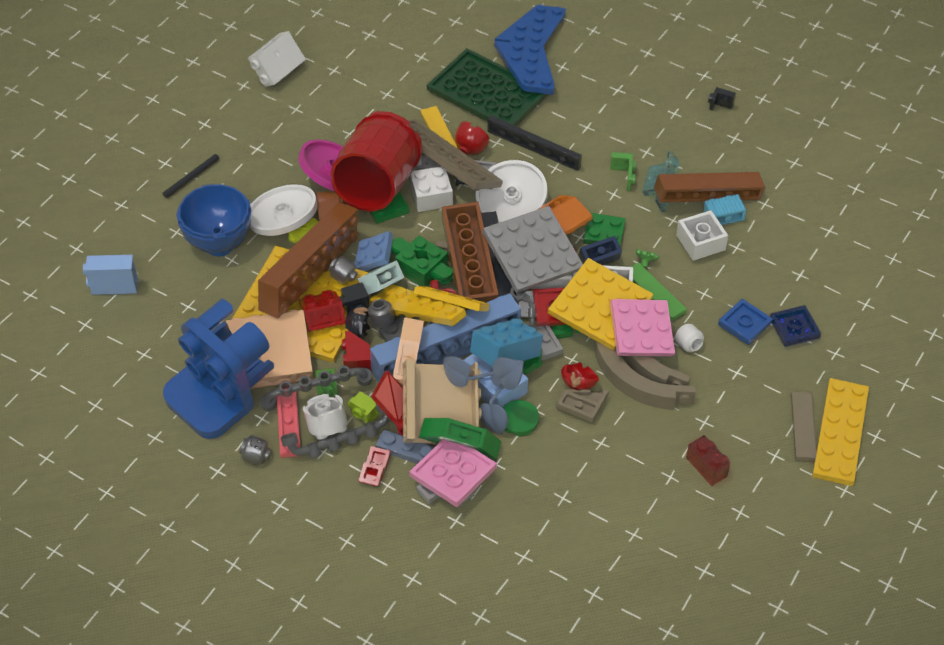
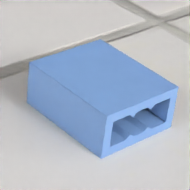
M133 255L87 256L86 264H83V275H86V286L90 287L91 295L137 293L138 275Z

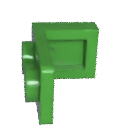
M612 152L610 170L628 171L627 191H630L631 184H635V174H632V172H635L636 161H633V154Z

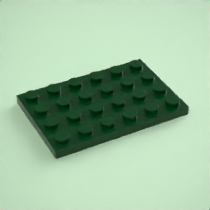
M468 48L427 84V90L487 122L488 118L493 116L514 126H517L549 95L522 90L508 68Z

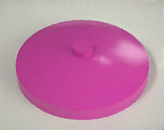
M310 140L302 146L298 154L299 164L313 181L335 191L332 186L330 172L343 146L328 140Z

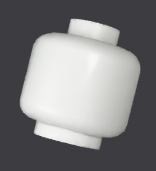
M685 324L677 330L675 340L686 352H694L702 347L704 335L693 324Z

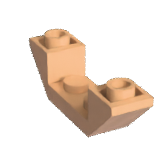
M404 317L393 377L402 387L403 363L406 359H415L416 364L424 323L422 320Z

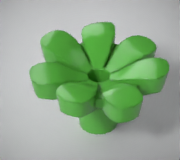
M636 249V256L642 259L641 265L645 268L648 267L649 261L658 260L660 257L653 252L648 254L646 251Z

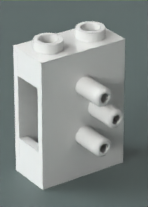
M289 31L279 33L248 57L251 67L256 71L261 83L265 87L275 85L306 60Z

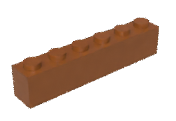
M759 172L658 174L654 189L660 203L708 201L736 194L740 196L741 200H760L765 185Z

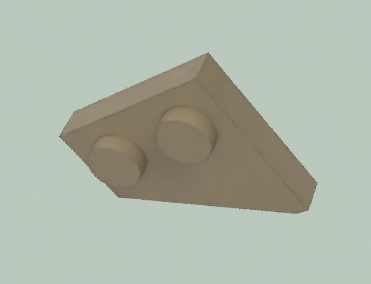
M565 389L557 402L556 408L593 423L608 397L609 391L590 392V389L579 391Z

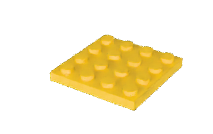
M588 258L549 307L548 314L614 351L616 344L610 301L612 299L652 300L654 294Z

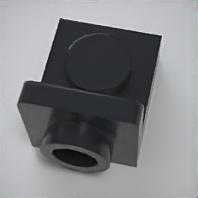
M716 87L714 93H710L708 103H710L709 110L713 111L715 105L732 109L736 93Z

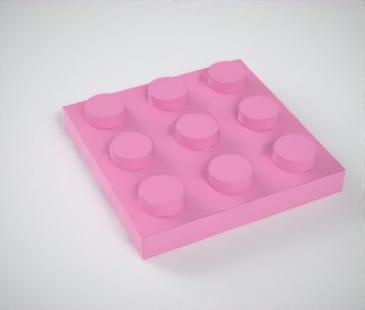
M612 299L610 301L617 356H674L675 348L667 300Z
M442 440L409 471L411 478L455 507H458L497 469V463L473 448Z

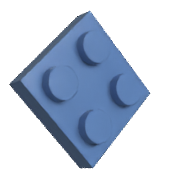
M390 231L359 241L355 259L356 269L367 271L389 263L393 234Z

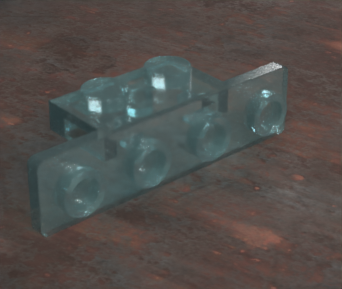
M673 151L668 152L664 164L649 167L642 191L645 196L656 194L654 185L658 174H676L679 167V159L674 155ZM656 194V204L661 212H666L669 202L660 203Z

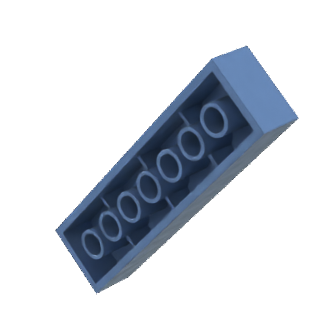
M509 293L487 302L490 304L489 311L465 310L467 315L454 326L431 323L423 327L416 364L443 365V360L447 356L460 358L470 354L473 330L481 329L484 326L496 325L500 322L511 321L512 319L521 320V308ZM400 337L370 348L371 371L378 383L387 370L393 376Z

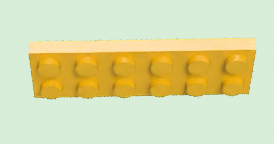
M833 378L829 379L812 474L813 478L853 486L869 386Z

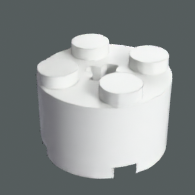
M329 394L318 395L308 400L306 407L303 406L308 431L315 435L317 439H325L328 435L346 431L347 417L343 400L340 396L334 394V398L329 397Z

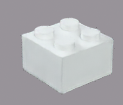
M444 167L411 172L410 188L417 212L453 205V191Z
M711 210L678 220L676 236L693 261L726 250L728 234Z

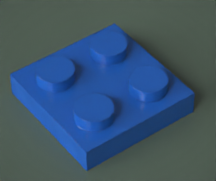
M741 299L719 319L718 325L749 345L772 324L773 319L744 299Z

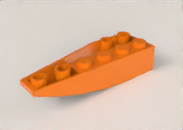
M559 195L538 208L541 209L549 206L566 235L575 232L576 229L586 225L587 222L593 219L592 214L574 196Z

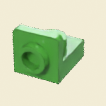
M335 368L316 370V378H318L321 371H328L330 374L335 373ZM336 381L331 382L327 387L317 386L318 395L329 394V397H335L334 394L338 395Z

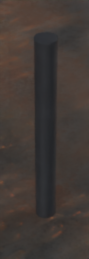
M217 154L211 156L162 193L165 198L171 196L217 162L219 156Z

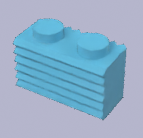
M738 194L706 200L703 213L711 210L721 225L745 220L747 211Z

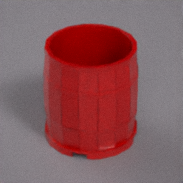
M385 111L371 113L370 116L363 118L357 124L355 131L339 151L338 157L332 165L330 176L332 186L337 195L348 205L362 211L374 212L384 209L392 202L396 194L400 192L411 175L412 169L419 163L423 152L421 137L418 132H414L409 126L410 122L404 117Z

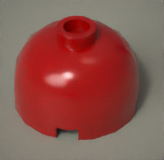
M463 121L455 132L454 140L457 147L466 155L480 154L490 143L488 141L490 139L488 134L479 126L474 128L470 126V122Z

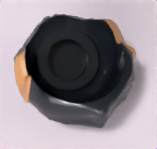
M359 305L350 310L346 316L345 328L359 338H365L368 335L366 331L370 330V326L367 323L369 317L368 309L364 305Z

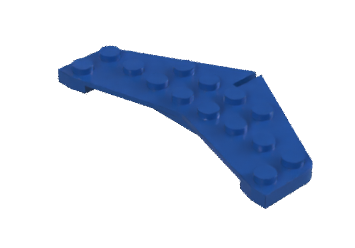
M537 5L495 38L494 47L522 90L553 95L554 81L544 46L558 24L564 20L566 8Z

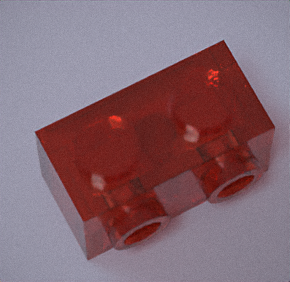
M703 435L688 444L686 459L711 486L728 477L730 461L726 455L717 449L713 441Z

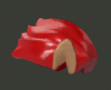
M581 362L572 365L566 364L561 369L562 379L571 389L578 391L591 389L599 381L596 373L589 366L583 368Z

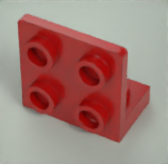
M326 290L319 295L308 294L299 299V304L304 310L308 332L345 324L343 304L336 291Z

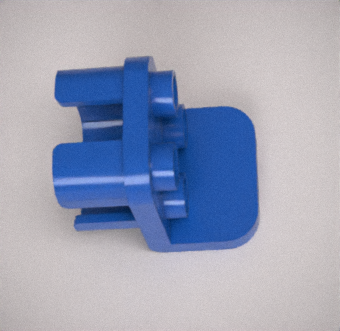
M220 299L197 319L191 317L181 325L183 335L178 338V343L190 357L185 360L186 367L170 379L163 389V396L168 408L199 436L207 439L223 435L251 411L254 402L250 388L274 369L272 361L267 360L263 362L258 359L268 351L270 346L266 336L254 323L247 322L232 334L228 324L222 322L233 313V306L224 299Z

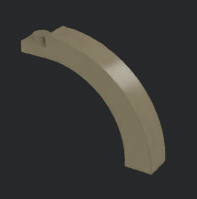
M594 341L595 355L600 369L606 378L628 397L643 404L662 409L674 410L675 403L694 404L695 386L668 385L647 379L631 369L621 356H617L616 348L613 351Z
M623 356L631 369L647 379L668 385L689 386L691 376L661 364L652 356Z

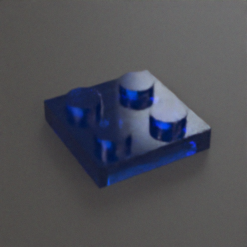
M806 305L770 314V317L773 319L772 324L785 347L821 337V332Z

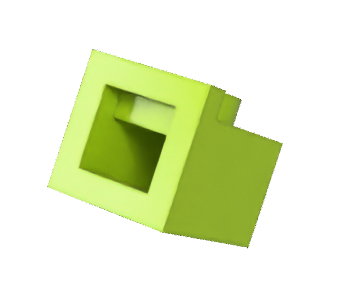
M361 391L348 402V407L351 408L353 416L364 420L365 423L373 422L380 414L377 412L376 403L373 399Z

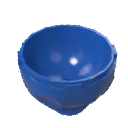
M209 184L193 190L184 197L176 213L184 238L192 246L217 257L229 254L245 239L251 225V206L249 200L234 187L223 184Z

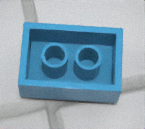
M512 319L511 321L500 322L496 325L484 326L481 329L473 330L470 352L491 366L500 357L524 361L540 356L543 334L536 331L535 328L526 325L520 319Z

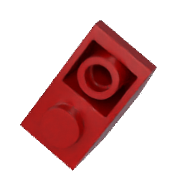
M345 331V339H342V350H346L347 353L343 354L344 366H348L349 369L367 368L371 371L370 345L352 332Z

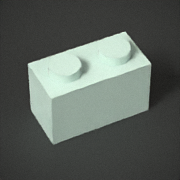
M396 260L358 278L359 283L363 282L369 295L403 279L404 275Z

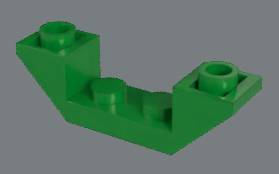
M424 418L419 438L434 443H439L443 439L476 449L494 461L497 460L501 441L488 430L450 418Z

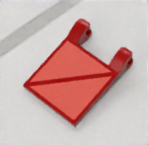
M387 370L377 384L371 398L396 425L398 433L403 436V387Z

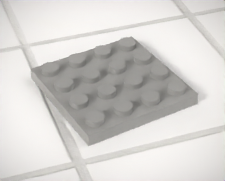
M549 206L483 228V235L516 293L578 272L583 265Z

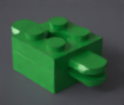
M420 235L411 243L401 237L393 239L391 253L396 256L395 261L397 260L405 278L418 286H429L432 280H438L443 285L451 283L453 272L452 268L448 267V252Z

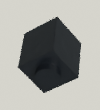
M363 282L341 288V296L339 298L347 314L359 305H364L367 309L369 308V296Z

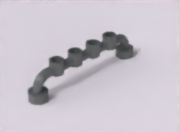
M341 366L338 368L337 373L330 374L328 371H321L318 378L314 379L302 376L299 379V383L292 385L288 381H283L280 383L279 388L263 395L260 399V404L263 410L272 411L276 408L277 402L275 397L277 396L289 397L292 395V392L300 390L308 392L312 387L319 385L327 387L331 382L338 380L346 382L353 376H356L358 384L367 386L372 382V373L367 368L349 369L347 366Z
M375 404L377 412L382 413V417L378 421L365 423L356 429H348L344 433L328 436L322 441L311 442L301 448L295 445L298 443L296 433L285 434L280 439L282 445L288 447L289 451L294 455L302 456L309 454L310 458L321 455L320 450L328 447L329 451H334L340 448V442L347 440V444H354L359 441L358 436L366 434L367 438L376 436L378 434L377 429L385 426L389 421V417Z

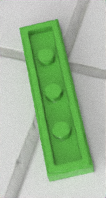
M639 262L631 266L633 267V283L653 293L652 300H667L671 322L686 314L687 309Z

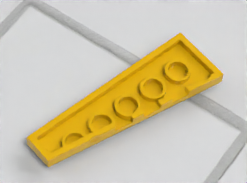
M394 284L385 287L380 293L372 296L369 300V306L378 299L390 302L395 316L405 314L406 318L419 317L422 321H431L449 326H454L467 315L463 308L415 294L414 291Z

